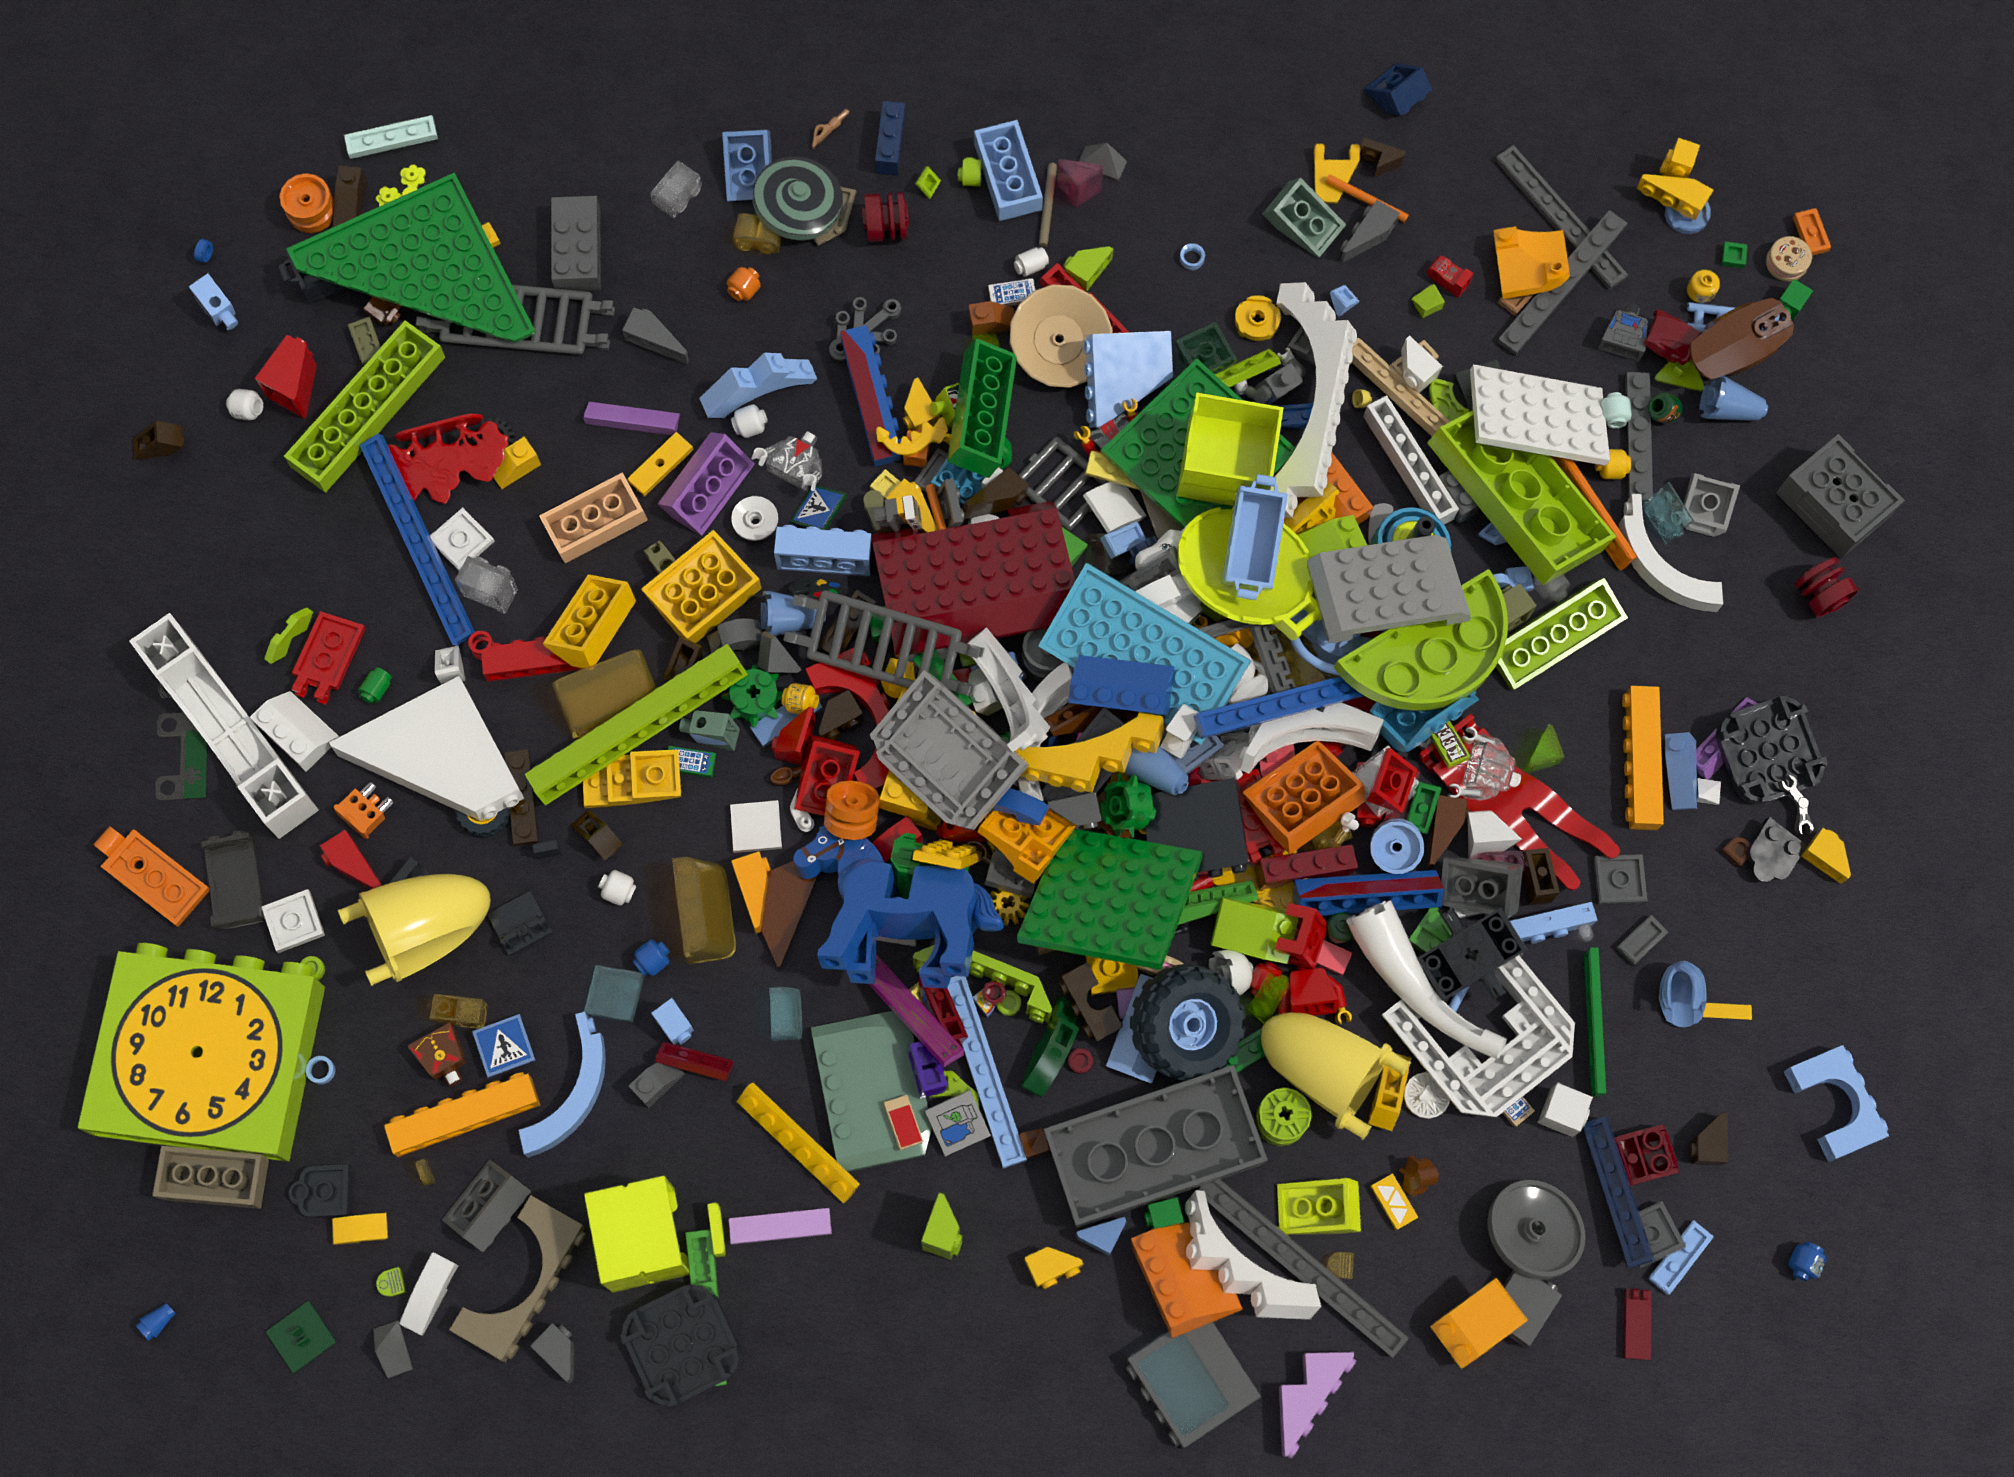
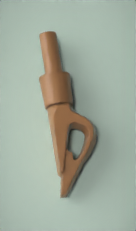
M847 109L837 117H833L827 125L820 124L816 126L812 144L813 149L832 130L841 124L840 121L849 114Z

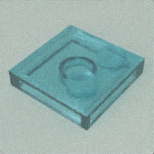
M596 965L584 1012L587 1015L633 1022L644 975L640 972Z

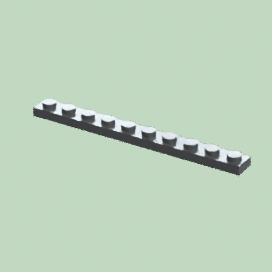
M1222 1179L1202 1185L1198 1189V1191H1205L1208 1203L1303 1283L1315 1284L1317 1293L1323 1300L1392 1358L1409 1339V1336Z

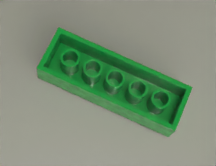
M978 338L965 351L947 462L990 478L1001 465L1017 360L1014 353Z

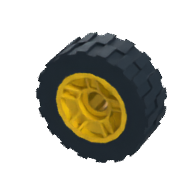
M510 807L499 811L494 817L482 821L455 809L457 819L462 828L476 838L483 837L485 839L490 836H496L497 833L502 832L504 827L508 825L509 817H511Z

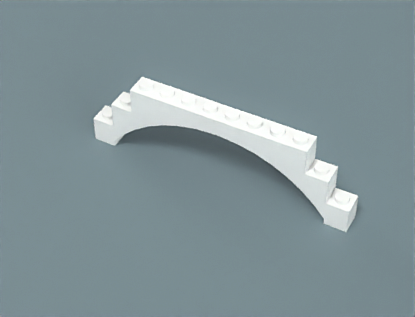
M1306 282L1280 284L1276 303L1285 315H1291L1303 326L1312 346L1316 364L1315 399L1309 422L1293 454L1275 476L1279 492L1288 494L1284 518L1293 517L1294 509L1297 507V497L1323 496L1324 488L1327 486L1328 467L1331 466L1332 447L1336 443V427L1340 423L1341 404L1344 403V388L1349 379V364L1353 359V344L1357 340V332L1348 320L1335 321V311L1327 301L1314 302V293Z

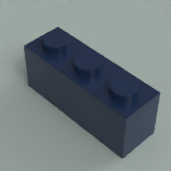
M883 101L875 158L876 174L898 176L906 117L905 103Z

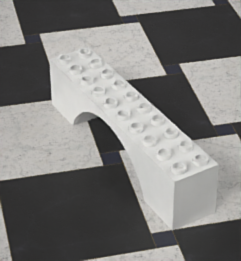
M170 613L130 640V643L155 677L176 701L235 781L238 789L261 820L279 839L319 811L185 630Z

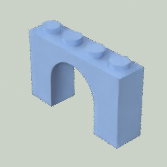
M1843 1045L1783 1071L1794 1094L1817 1084L1831 1083L1842 1088L1851 1100L1852 1115L1848 1124L1837 1131L1817 1139L1828 1162L1889 1136L1886 1122L1879 1117L1876 1111V1103L1873 1097L1868 1095L1864 1087V1079L1859 1072H1856L1852 1064L1853 1057L1848 1050H1845Z

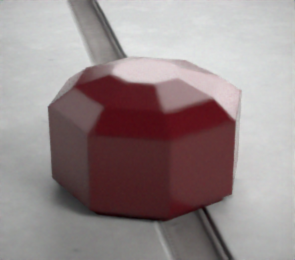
M994 980L985 984L982 996L985 1003L997 1006L1003 1003L1006 997V990L1002 983Z

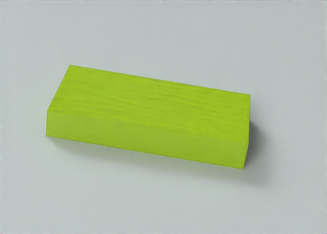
M1473 410L1439 427L1427 444L1542 586L1601 553L1617 537L1551 456L1476 443Z

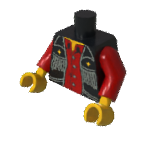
M1131 398L1132 406L1129 409L1126 402L1122 401L1121 407L1128 412L1127 415L1122 413L1090 432L1088 427L1081 426L1083 430L1082 437L1078 431H1074V438L1082 440L1081 445L1088 456L1091 451L1101 453V449L1138 415L1135 412L1138 406L1135 399Z

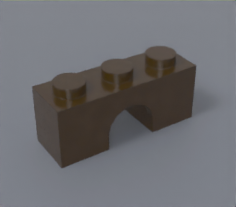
M1083 961L1058 975L1061 980L1058 982V985L1065 996L1069 994L1073 1001L1070 1007L1076 1017L1081 1016L1085 1024L1082 1025V1029L1088 1038L1092 1037L1093 1040L1099 1041L1123 1027L1111 1005L1106 1004L1098 1009H1092L1088 1005V991L1099 984L1088 962Z

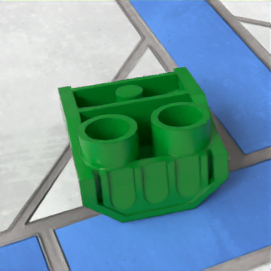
M905 833L894 840L891 855L893 873L904 899H909L915 866L920 865V861L912 860L914 851L922 848L923 843L916 842L915 834Z

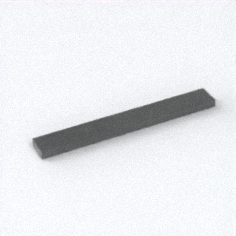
M1514 145L1498 155L1495 161L1551 225L1557 231L1563 230L1564 239L1575 251L1590 233L1586 226ZM1607 250L1590 268L1609 290L1628 276Z

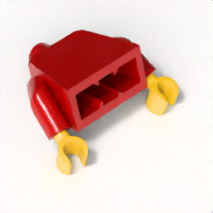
M1297 966V971L1290 973L1289 981L1284 982L1278 994V1015L1291 1012L1305 1013L1313 1016L1336 1013L1334 1018L1338 1025L1342 1024L1341 1014L1346 1016L1347 1023L1352 1019L1351 1013L1345 1010L1347 1004L1343 987L1332 976H1328L1323 968L1309 969Z

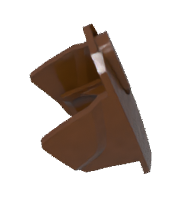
M1774 298L1755 303L1749 302L1730 310L1706 324L1701 334L1690 342V355L1693 365L1708 380L1727 375L1735 376L1757 365L1777 352L1778 348L1792 336L1794 324L1791 320L1790 312L1784 308L1782 302ZM1779 314L1782 317V321L1779 320L1776 322L1775 318H1777ZM1759 325L1763 327V331L1759 329Z

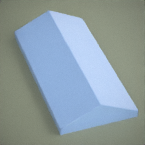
M1140 974L1122 1021L1123 1027L1119 1029L1106 1066L1152 1084L1157 1070L1149 1066L1141 1058L1142 1056L1139 1051L1135 1049L1132 1042L1133 1030L1130 1029V1016H1133L1134 1007H1132L1134 999L1141 994L1143 990L1141 988L1148 979H1153Z

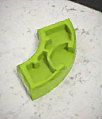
M1434 379L1429 384L1431 404L1450 422L1470 411V409L1459 404L1454 397L1453 383Z

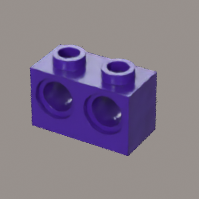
M921 1042L910 1044L907 1053L920 1099L944 1093L947 1082L941 1063Z

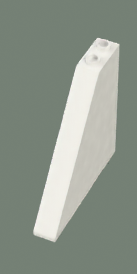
M459 676L329 742L337 756L480 821L490 819L499 811L507 807H513L520 800L524 799Z

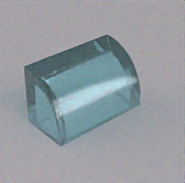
M790 987L769 988L771 1037L773 1041L802 1039L800 990Z

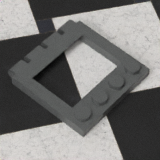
M1231 619L1199 629L1209 636L1216 638L1250 628L1272 693L1296 688L1293 678L1288 680L1285 678V676L1291 674L1286 657L1277 656V654L1283 652L1278 635H1270L1269 633L1275 630L1274 624H1248ZM1228 700L1225 706L1231 705L1232 702Z

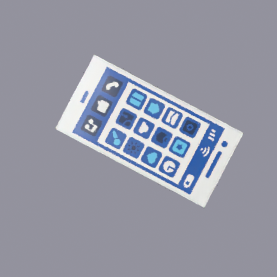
M1033 279L988 285L990 301L1006 306L1019 305L1035 291Z

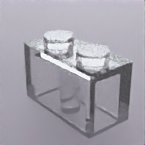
M677 161L651 191L652 203L674 218L679 212L684 211L690 198L699 193L701 189L700 176L680 161Z

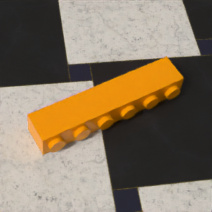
M1630 686L1622 697V706L1626 708V716L1623 718V730L1627 731V739H1624L1623 744L1624 753H1627L1624 774L1628 776V784L1625 786V798H1628L1629 804L1625 811V819L1629 822V829L1659 830L1664 824L1659 687Z
M517 1073L510 1076V1080L500 1083V1081H495L485 1086L486 1089L481 1091L470 1090L464 1092L462 1097L456 1100L452 1098L442 1100L434 1108L423 1107L415 1110L414 1115L405 1118L402 1115L392 1118L389 1124L384 1125L392 1153L399 1157L540 1106L532 1078L529 1074Z

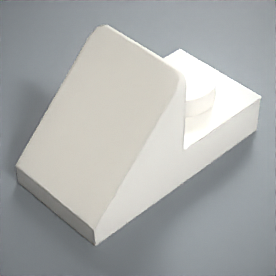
M1183 704L1167 726L1166 731L1168 732L1160 747L1182 759L1198 730L1193 716L1199 712Z

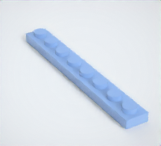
M951 977L948 991L968 1034V1038L962 1043V1047L1002 1167L1006 1168L1027 1161L966 977Z

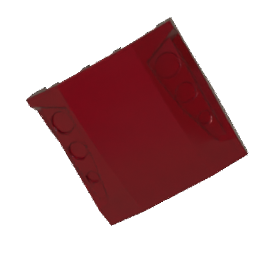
M1657 309L1653 313L1654 319L1648 336L1644 339L1643 343L1659 356L1665 357L1670 363L1678 362L1683 366L1691 360L1690 342L1697 338L1701 331L1693 328L1683 320Z
M1662 1124L1615 1137L1630 1186L1680 1173L1677 1158L1665 1125Z

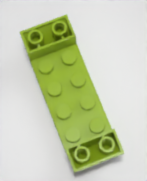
M934 945L914 953L913 967L917 969L916 972L918 974L920 967L930 957ZM973 951L969 970L971 975L982 978L984 975L991 978L992 981L995 980L1002 983L1004 987L1008 985L1015 988L1014 991L1023 996L1030 994L1026 1014L1030 1015L1029 1018L1035 1022H1049L1052 1007L1039 977Z

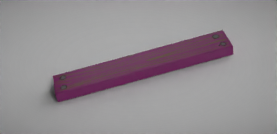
M876 955L875 984H869L872 989L943 1067L963 1056L964 1049Z

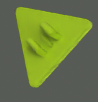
M1692 360L1683 366L1678 362H1668L1654 378L1655 381L1696 391L1704 390L1702 379Z

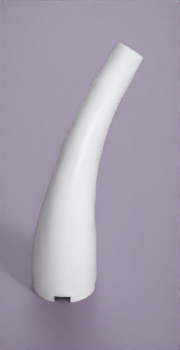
M1391 900L1367 908L1359 916L1353 915L1346 919L1356 942L1366 958L1391 989L1409 1007L1451 1038L1476 1051L1499 1059L1505 1047L1506 1038L1487 1029L1482 1030L1476 1027L1442 1001L1441 997L1428 982Z

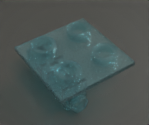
M1667 482L1642 505L1665 544H1668L1674 537H1681L1684 534L1683 529L1694 521L1670 482Z

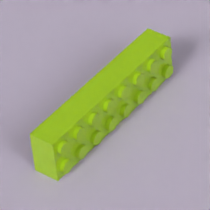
M404 321L284 455L289 466L326 493L362 452L360 444L378 434L443 361L445 355L441 346L410 323Z

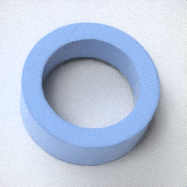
M1188 244L1182 248L1180 263L1184 268L1196 270L1204 263L1205 252L1201 246ZM1189 251H1195L1200 255L1201 259L1199 262L1191 264L1184 259V255Z
M316 1056L308 1062L306 1074L312 1082L326 1084L334 1077L335 1066L327 1057ZM319 1061H325L329 1065V1072L322 1079L314 1078L311 1072L313 1065Z

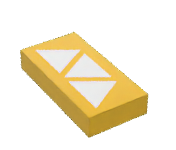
M1393 1174L1370 1186L1395 1230L1418 1218Z

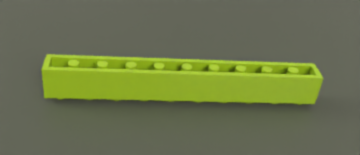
M726 644L703 660L695 663L686 671L676 675L661 687L656 688L641 700L636 701L627 709L614 715L613 718L602 725L597 726L585 736L575 740L571 745L555 753L540 765L535 766L525 776L536 795L547 805L748 674L730 646Z

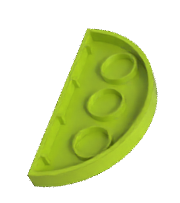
M1488 569L1461 585L1471 615L1470 621L1446 625L1445 620L1391 628L1337 660L1334 669L1359 693L1371 700L1393 708L1418 711L1433 710L1446 707L1462 697L1469 696L1491 674L1503 653L1507 639V608L1495 577Z

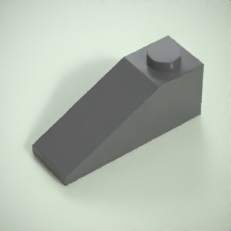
M633 308L622 330L625 340L688 364L689 358L686 349L657 317L647 309Z

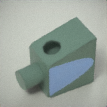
M694 711L692 719H681L680 732L689 733L696 743L735 751L740 728L729 714Z

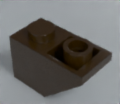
M849 690L828 700L819 728V737L835 740L840 736L841 732L847 729L853 730L861 725L863 713Z

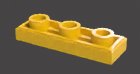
M676 432L627 479L628 482L645 497L693 451V446Z

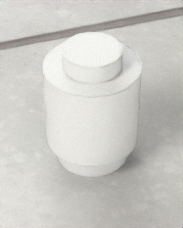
M1035 247L1016 256V261H1014L1017 273L1022 274L1024 277L1044 269L1045 265L1049 264L1047 253L1042 247L1039 249Z

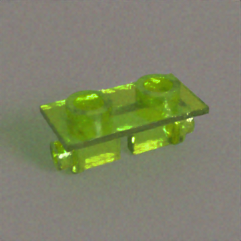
M1268 973L1247 1009L1262 1023L1265 1024L1271 1018L1287 991L1289 985L1288 977L1285 975L1274 977L1271 973Z

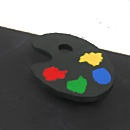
M825 578L797 580L791 583L788 588V592L791 595L808 593L807 596L818 600L821 592L824 590L840 595L844 593V586L841 583Z

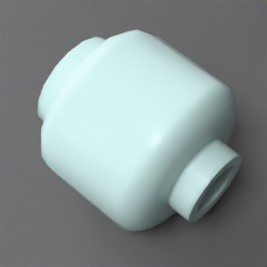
M1619 392L1610 393L1607 395L1608 397L1601 401L1603 415L1608 427L1621 428L1631 419V403L1628 397L1621 395Z

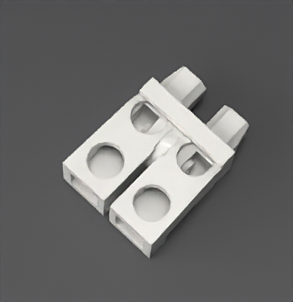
M1237 730L1235 733H1223L1220 736V741L1223 743L1224 748L1200 765L1203 779L1224 780L1235 778L1238 780L1243 775L1240 770L1243 760L1239 758L1244 746L1249 747V733L1243 730Z

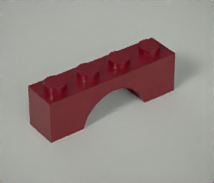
M1353 845L1260 859L1254 866L1259 890L1282 887L1298 879L1349 876L1358 868Z

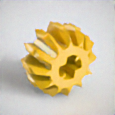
M998 889V893L993 891L990 893L995 909L1001 919H1004L1005 926H1008L1009 919H1012L1014 924H1018L1017 916L1025 918L1026 914L1023 910L1028 909L1029 904L1024 902L1027 897L1018 896V894ZM1009 901H1011L1012 907L1008 906L1005 909L1004 903H1008Z

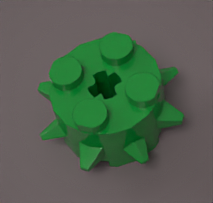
M753 665L750 670H745L748 675L731 685L728 693L722 694L723 699L732 702L731 718L742 717L743 720L750 722L753 728L756 727L758 721L766 716L774 719L779 717L776 709L783 694L777 691L776 688L779 674H769L763 670H758L757 665ZM756 693V698H751V695Z
M1118 774V781L1111 782L1105 787L1104 791H1107L1105 801L1100 802L1101 816L1104 823L1110 824L1112 829L1115 830V836L1119 837L1125 830H1128L1133 838L1134 830L1143 829L1149 821L1154 820L1156 810L1153 807L1151 788L1146 783L1138 782L1136 775H1132L1128 781H1124L1121 774Z

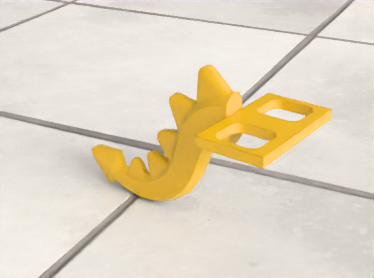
M940 417L933 427L927 421H924L921 433L912 431L910 433L911 441L906 436H903L900 444L896 436L889 439L890 432L881 427L876 428L877 442H883L891 452L898 455H914L930 443L936 442L940 444L942 440L950 445L951 435L946 434L948 428L943 417Z

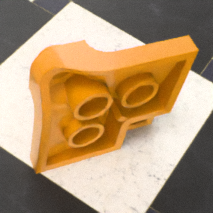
M1516 226L1494 230L1503 299L1550 291L1561 286L1570 277L1563 230L1529 232L1518 230Z
M1051 808L1048 809L1040 826L1019 822L1015 814L994 810L980 825L978 833L992 842L1014 866V872L1034 884L1062 844L1074 831L1076 825Z

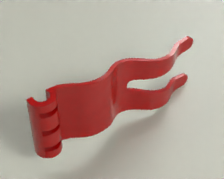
M1469 714L1454 726L1455 731L1470 755L1468 761L1447 768L1434 743L1419 753V759L1430 773L1437 774L1453 796L1458 794V790L1455 787H1449L1451 784H1457L1461 789L1481 791V797L1459 796L1458 798L1467 800L1466 807L1470 808V812L1491 810L1522 839L1514 844L1522 853L1525 850L1548 848L1522 816L1523 810L1531 809L1566 834L1593 846L1607 858L1614 859L1619 855V847L1605 832L1578 815L1547 785L1515 766L1501 751L1497 743L1493 747L1474 741L1472 744L1463 742L1462 737L1466 735L1462 727H1465V729L1473 727L1478 735L1493 740L1484 728L1480 729L1475 724V717L1472 714ZM1479 748V750H1480L1479 753H1481V754H1480V755L1473 754V753H1474V749L1476 750V749ZM1430 752L1433 754V756L1435 757V759L1439 762L1438 764H1435V763L1431 760V758L1429 757V753H1430ZM1490 758L1491 763H1493V759H1495V761L1501 766V768L1496 763H1493V766L1491 767L1489 760L1481 764H1469L1473 769L1477 771V773L1482 778L1483 782L1489 778L1488 782L1490 784H1487V781L1484 784H1482L1476 772L1472 770L1469 766H1467L1468 762L1478 763ZM1480 766L1483 769L1500 768L1497 782L1495 783L1484 770H1477V767ZM1471 773L1477 777L1475 781L1474 778H1470ZM1507 773L1514 775L1512 785L1504 781ZM1486 784H1487V785L1496 784V786H1488V787H1486ZM1549 849L1556 878L1566 889L1576 890L1580 886L1579 878L1564 860Z

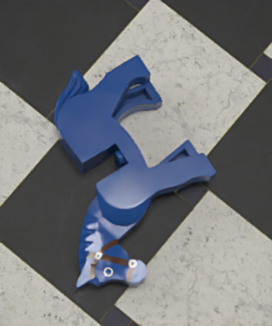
M824 825L819 827L820 831L814 841L795 852L793 860L798 874L804 879L814 878L820 872H838V889L843 901V907L832 925L829 938L818 949L817 956L822 969L846 970L850 983L875 984L876 939L878 936L901 940L935 938L934 949L930 957L920 967V979L923 987L948 988L951 976H969L974 947L972 937L974 931L978 927L983 931H1000L1004 928L1003 921L995 909L991 896L984 888L973 882L971 875L965 869L945 866H915L909 899L898 897L899 889L891 864L884 863L879 851L867 838L858 840L842 839L830 833Z

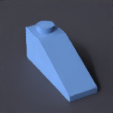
M1689 732L1665 734V757L1672 810L1697 809L1696 740Z

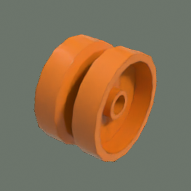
M301 174L294 176L284 184L280 193V202L294 228L301 232L315 233L322 231L332 223L334 198L323 179L312 174Z
M842 781L832 785L827 792L824 817L826 829L834 836L848 840L864 839L872 835L876 830L880 800L878 792L870 785L858 781Z

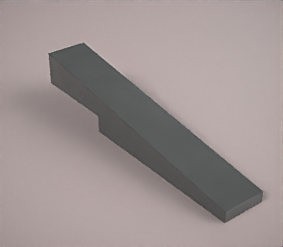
M1172 546L1119 582L1137 591L1165 576L1170 575L1174 577L1181 572L1178 565L1176 547Z

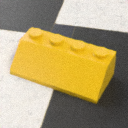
M588 574L543 642L544 646L571 666L593 670L636 602L628 582Z

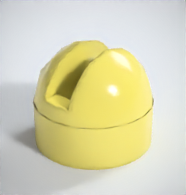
M1357 389L1352 395V404L1356 408H1365L1372 401L1370 393L1366 390Z

